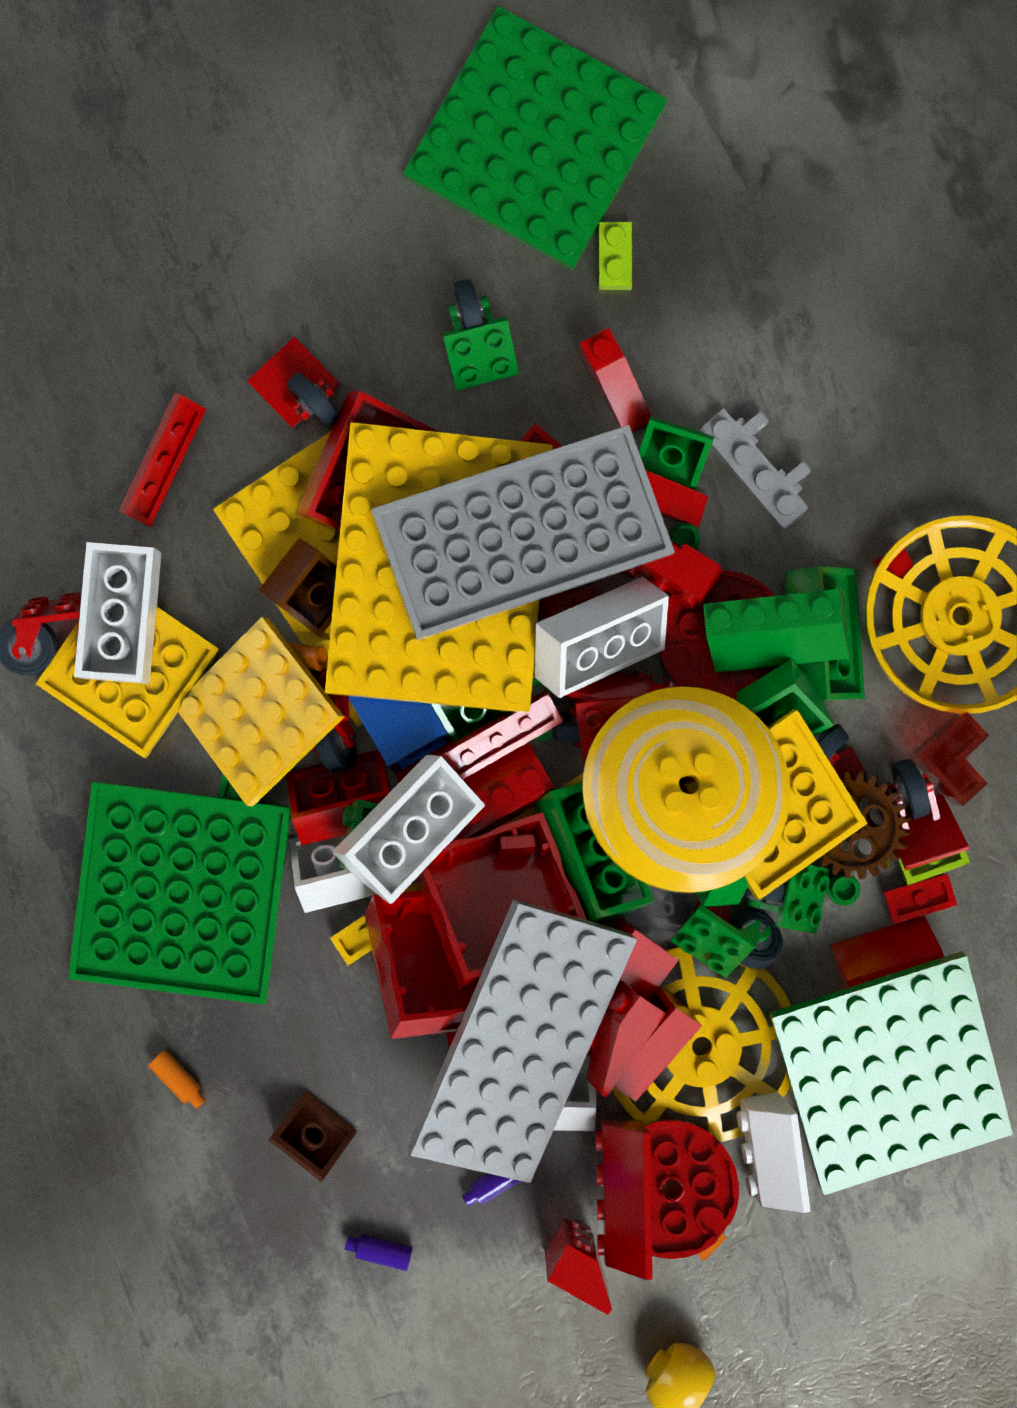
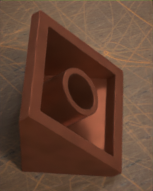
M305 1091L268 1140L322 1182L357 1131Z

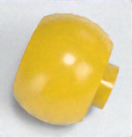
M674 1343L666 1352L659 1349L645 1371V1376L650 1378L646 1386L647 1397L654 1408H700L716 1377L714 1364L708 1355L691 1344Z

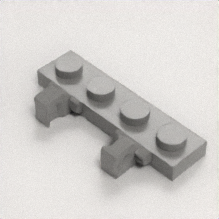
M725 409L721 410L698 431L714 436L711 448L778 527L783 530L809 508L798 496V493L803 490L799 482L811 470L804 462H801L788 474L783 469L777 471L755 444L758 440L754 435L769 422L761 411L746 423L742 417L735 422Z

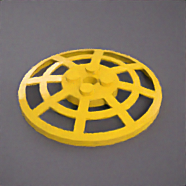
M972 515L950 516L933 520L915 528L898 540L883 556L873 573L867 590L865 629L869 646L877 664L887 678L903 694L924 706L955 714L987 712L1017 701V686L1008 693L998 697L990 679L1008 668L1017 658V633L1015 636L1000 629L1002 622L1001 609L1017 604V575L1002 560L997 558L1007 540L1017 546L1016 529L990 518ZM969 527L994 533V536L985 552L967 547L945 549L940 530ZM922 536H928L932 554L916 563L906 573L903 580L886 570L891 561L906 546ZM968 558L977 560L979 563L971 577H953L948 559ZM935 563L940 583L935 585L928 593L911 585L913 580L923 570ZM991 568L995 569L1005 578L1013 592L997 597L994 591L984 583ZM882 583L896 591L892 607V626L894 632L876 637L874 604L878 586ZM907 597L922 605L920 623L903 629L902 608L904 598ZM963 607L967 610L969 620L965 625H959L954 621L953 611L955 608ZM925 635L928 641L936 648L929 665L916 655L908 643L909 640ZM993 641L1009 647L1008 652L997 663L986 669L979 651L985 649ZM899 645L908 661L925 674L918 691L908 686L895 674L885 660L881 650ZM949 654L955 656L966 655L973 674L955 675L944 673L942 669ZM937 680L955 685L977 683L985 701L976 704H953L932 699L931 695Z
M679 946L667 949L666 951L676 959H679L682 979L675 980L664 987L672 994L685 989L687 1008L702 1026L673 1058L671 1063L667 1065L673 1077L665 1088L661 1091L652 1082L647 1089L656 1100L645 1114L635 1107L627 1095L615 1088L612 1090L625 1110L635 1120L643 1121L644 1124L657 1121L668 1107L685 1115L707 1116L709 1133L718 1139L719 1142L737 1138L743 1135L744 1132H741L739 1127L723 1132L721 1113L738 1107L740 1100L750 1098L754 1092L759 1095L779 1092L784 1098L790 1088L787 1072L778 1091L762 1081L770 1062L771 1041L777 1038L774 1027H768L760 1007L747 994V991L758 976L776 996L782 1009L791 1006L783 989L764 968L754 969L743 966L745 970L734 985L717 977L696 976L691 954L684 952ZM698 987H713L730 994L721 1008L717 1009L701 1005ZM741 1002L752 1013L758 1026L757 1030L739 1033L738 1028L730 1019ZM699 1037H705L711 1043L710 1050L704 1055L695 1054L692 1050L693 1042ZM761 1043L760 1061L753 1075L739 1065L742 1047ZM730 1076L746 1086L733 1098L723 1103L718 1102L716 1085L725 1081ZM684 1084L702 1087L705 1106L687 1105L674 1100Z

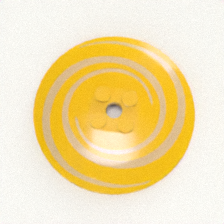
M671 687L644 694L630 701L614 713L603 725L591 745L585 762L582 794L590 828L597 842L615 864L629 875L650 886L673 892L693 893L714 890L729 885L750 873L768 856L785 827L790 806V779L785 758L775 737L759 717L747 707L728 696L711 690L696 687ZM686 776L694 778L698 784L697 792L694 794L684 793L679 787V780Z

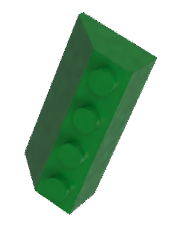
M816 566L785 571V591L787 595L840 589L844 593L850 659L796 665L812 681L823 702L865 699L856 569Z
M840 589L703 604L706 638L716 673L781 666L790 659L795 664L850 659L844 593Z
M582 783L549 791L534 804L537 814L541 812L544 814L560 853L564 874L575 890L588 921L600 924L655 901L649 885L622 870L597 842L586 817Z

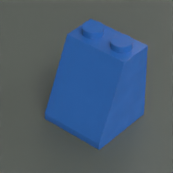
M355 696L348 697L385 763L395 773L452 741L431 704Z

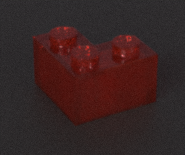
M965 711L962 714H955L914 751L909 758L924 774L928 773L930 781L952 805L964 806L988 784L965 758L980 746L989 735Z

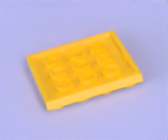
M157 606L150 684L82 679L74 677L79 629L78 621L54 656L52 662L47 666L35 684L143 758H147L177 715L183 700L187 697L194 684L206 673L221 649Z
M261 617L194 684L177 711L246 806H254L344 718V715L331 698L325 694L324 689L274 624L266 617Z
M792 710L768 727L779 744L787 764L790 779V806L785 827L776 845L754 870L745 875L749 890L755 899L759 900L867 824L798 710ZM694 778L684 784L689 794L697 792L698 784Z

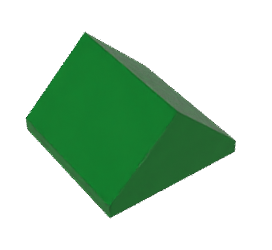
M651 416L643 436L639 454L645 470L695 490L714 436Z

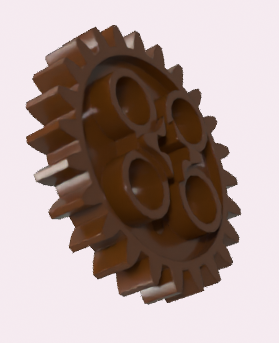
M847 771L844 775V781L837 774L860 811L863 798L868 799V804L862 812L867 824L852 834L847 852L843 850V847L848 838L822 855L824 859L821 867L823 868L830 863L834 864V875L843 868L845 869V877L847 879L853 876L855 870L859 879H864L867 875V869L874 877L879 874L878 864L884 870L889 869L891 864L888 858L894 861L901 858L895 849H905L908 846L900 839L911 834L910 830L902 827V824L910 821L911 817L901 816L900 811L907 807V804H897L895 800L901 793L898 791L890 795L887 791L891 783L888 781L879 786V775L877 774L873 775L869 781H867L865 771L859 772L856 779L852 771ZM873 808L883 812L884 822L882 825L872 821L870 813ZM859 839H866L870 842L872 847L870 855L863 854L859 850Z

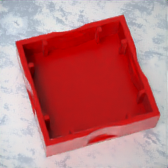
M543 812L498 826L496 829L481 836L461 838L450 842L417 877L460 991L477 985L514 898L587 920L577 894L564 874L560 853ZM502 836H534L535 849L530 858L497 860L496 847Z
M422 891L402 892L392 904L386 902L379 895H373L365 911V918L390 1038L457 1031L476 986L463 991L459 990Z

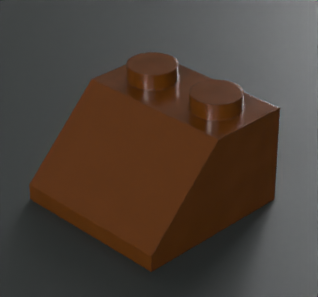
M298 538L259 588V591L317 636L321 637L332 621L337 566L301 538Z

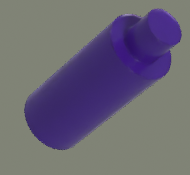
M487 1173L470 1183L471 1190L463 1194L462 1197L468 1207L478 1201L483 1205L521 1181Z
M361 1234L360 1239L348 1236L345 1250L356 1253V1259L406 1272L413 1249L411 1246Z

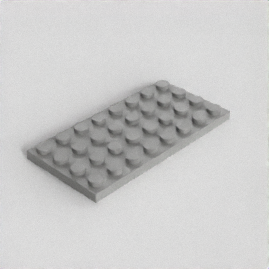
M629 425L371 509L416 641L675 553Z
M514 898L407 1146L410 1156L530 1183L637 938L631 933Z

